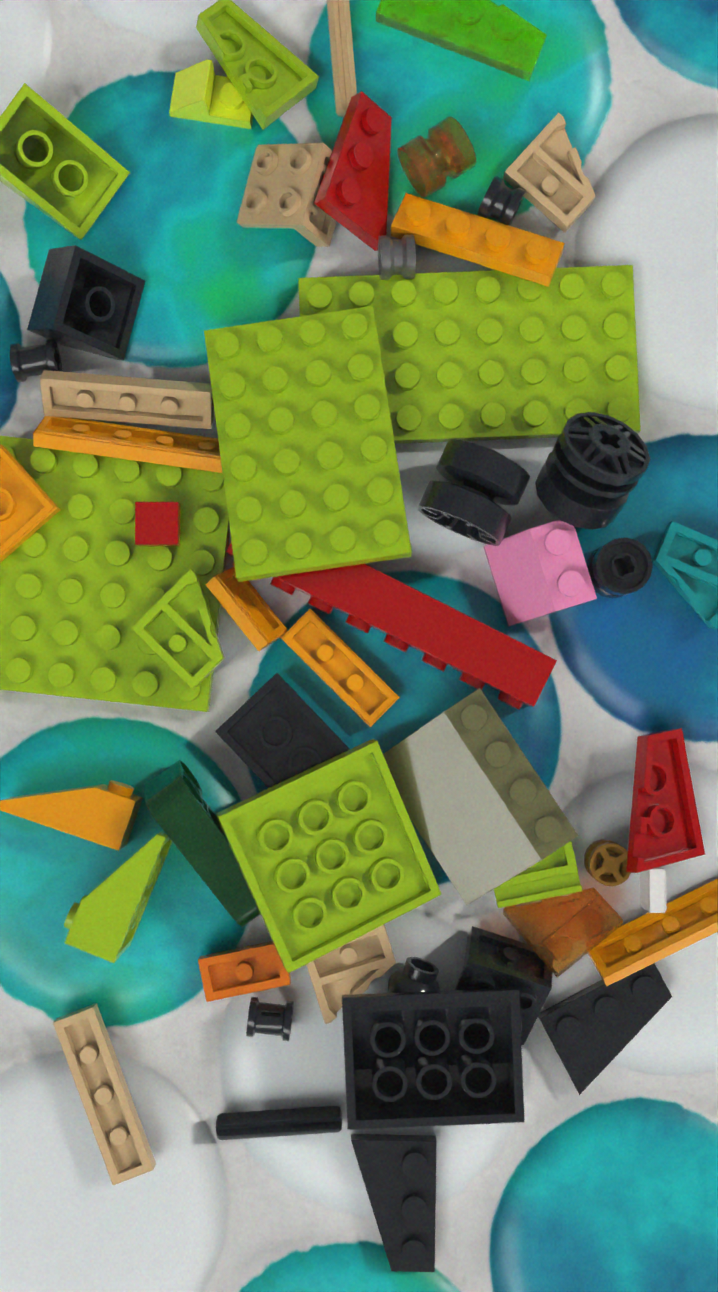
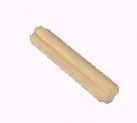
M327 0L336 114L339 117H344L351 97L357 94L349 0Z

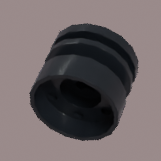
M594 412L578 413L567 420L552 452L549 453L535 481L537 496L544 507L561 521L574 527L590 530L605 528L616 519L625 505L629 493L635 489L638 480L647 470L650 461L647 446L634 430L609 415Z

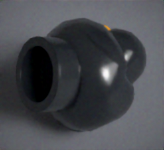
M408 957L404 968L396 970L389 977L388 993L440 991L439 984L436 981L439 969L431 962L422 958Z

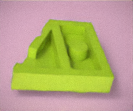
M191 569L132 627L192 689H195L225 659L198 576Z

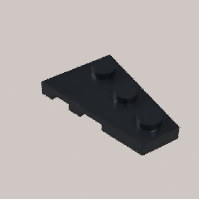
M655 963L607 987L604 981L600 980L539 1013L538 1017L579 1095L672 998V995Z
M351 1134L353 1149L391 1271L435 1272L436 1135Z

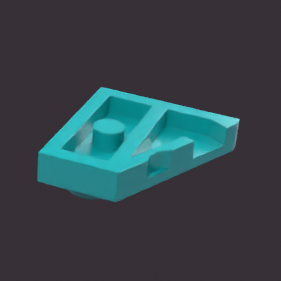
M671 521L667 524L652 562L709 628L717 630L718 540Z

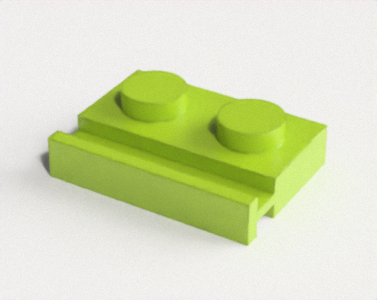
M568 842L543 860L496 887L494 893L497 907L503 908L583 891L572 842Z

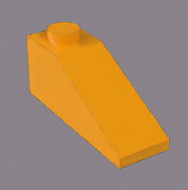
M110 780L108 786L101 784L9 797L0 800V811L119 851L127 846L143 797L133 794L134 787Z

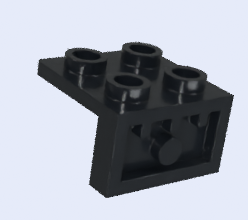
M472 926L467 937L464 967L454 990L519 988L521 1045H524L552 988L553 952Z

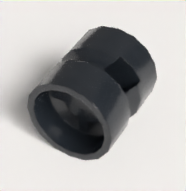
M625 537L613 539L591 554L586 563L595 592L608 598L622 597L636 592L645 586L651 577L653 567L651 555L646 547L635 539Z

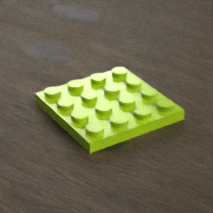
M371 739L216 813L283 966L288 973L442 895L377 740Z

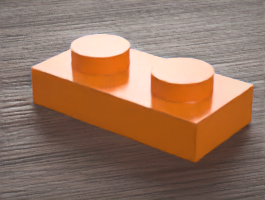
M273 941L203 955L198 959L206 1002L291 985L290 973L284 968Z

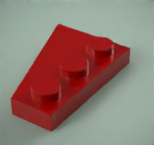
M361 91L350 99L314 204L374 251H377L379 236H385L387 232L392 117Z
M682 728L669 729L637 737L626 872L639 873L705 855Z

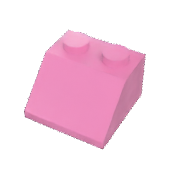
M556 520L527 529L502 539L499 546H484L508 626L597 599L575 527L564 521Z

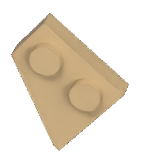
M385 924L306 964L325 1024L331 1023L337 1017V1012L342 1008V995L363 994L375 978L382 977L396 964Z

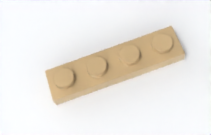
M44 370L40 377L44 416L212 429L214 410L210 383Z
M97 1003L57 1018L53 1025L112 1185L154 1170L156 1165L154 1156Z

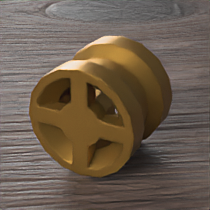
M601 839L593 842L587 848L584 854L586 871L599 883L605 886H617L624 883L631 874V872H626L628 851L611 840ZM603 858L602 865L597 867L598 865H600V861Z

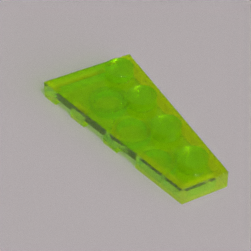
M381 0L376 11V22L527 81L531 79L547 37L545 33L504 4L498 6L491 0Z

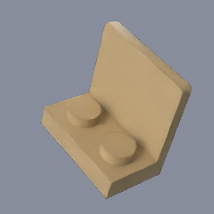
M324 143L258 145L255 150L237 223L244 228H293L316 247H330L336 220L315 205L314 202L332 150Z

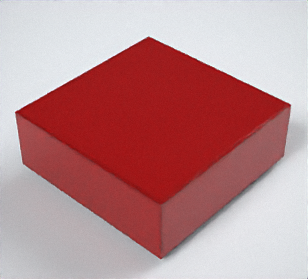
M135 502V545L180 546V503Z

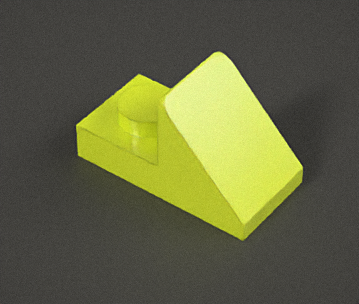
M204 60L175 73L169 109L170 117L246 129L252 128L253 114L230 79L226 76L215 75L212 60Z

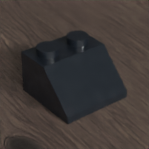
M76 245L49 249L27 330L47 339H55L56 343L66 347L116 360H124L145 280Z

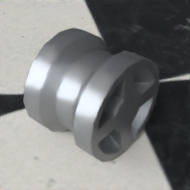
M413 234L404 235L401 239L392 240L388 235L379 236L378 266L380 280H389L392 275H402L405 279L415 278L416 248Z

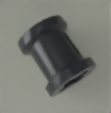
M47 339L45 344L21 347L19 343L10 345V362L16 381L25 382L27 377L42 375L44 370L62 371L60 352L55 339Z
M251 997L246 1036L253 1037L255 1033L281 1036L283 1041H289L294 1001H287L285 1005L259 1002L258 997Z

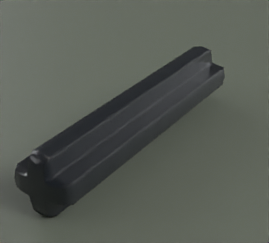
M339 1106L220 1113L216 1119V1135L219 1140L338 1133L342 1130V1111Z

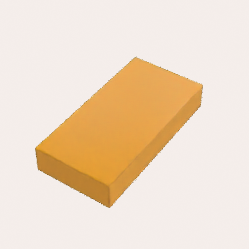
M235 567L214 576L206 584L207 588L258 651L272 644L288 631L249 581L238 582Z

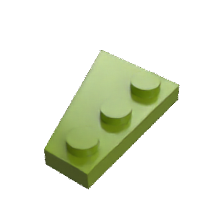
M218 0L198 15L196 29L263 130L316 89L319 76L232 0Z

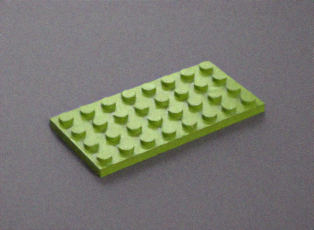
M633 265L556 268L549 287L498 270L415 273L414 279H405L402 275H392L389 280H380V275L298 278L300 316L373 306L395 444L448 442L452 439L482 441L558 438L568 419L578 413L587 412L609 415L625 423L637 434L641 431Z

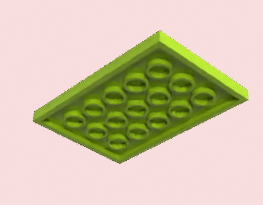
M373 306L204 330L235 572L238 582L412 557Z

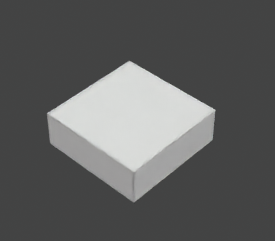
M662 867L640 872V906L649 913H665V910H667V876L665 869Z

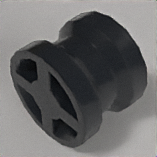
M495 176L483 198L477 215L484 218L491 217L500 223L510 226L523 201L526 190L519 187L511 189L505 185L503 179Z

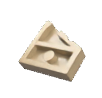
M558 112L507 168L503 179L513 188L519 187L526 190L524 197L565 233L592 204L595 193L588 177L582 172V161L576 147L572 148L565 131V119Z

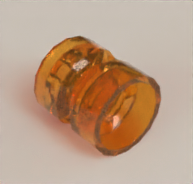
M451 116L429 128L427 138L421 135L416 136L399 147L397 151L404 173L413 188L423 198L445 186L447 176L452 179L458 178L475 167L477 162L473 146L466 132L458 121Z

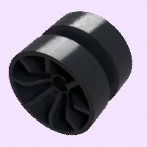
M449 440L436 466L437 471L449 482L430 481L418 505V510L433 522L450 531L480 543L499 546L512 517L498 504L518 505L530 480V475L520 465L495 450L463 440Z

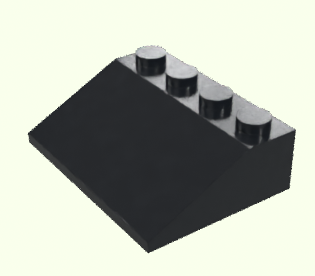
M519 988L342 995L348 1130L525 1122Z

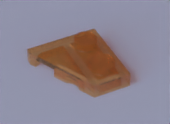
M594 887L565 897L556 896L542 899L538 903L519 907L512 905L503 909V915L557 978L617 930L623 923V919Z

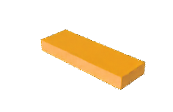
M311 608L281 637L369 727L400 698Z

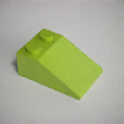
M24 83L0 116V181L72 235L82 240L130 172Z
M164 830L154 836L88 896L84 895L80 903H73L64 922V927L69 929L65 944L111 963H115L132 943L172 845V840Z

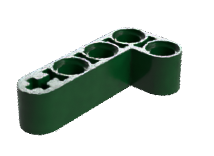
M181 760L177 761L144 785L145 803L157 823L237 924L243 927L261 914L217 815L203 799L201 787L190 769Z

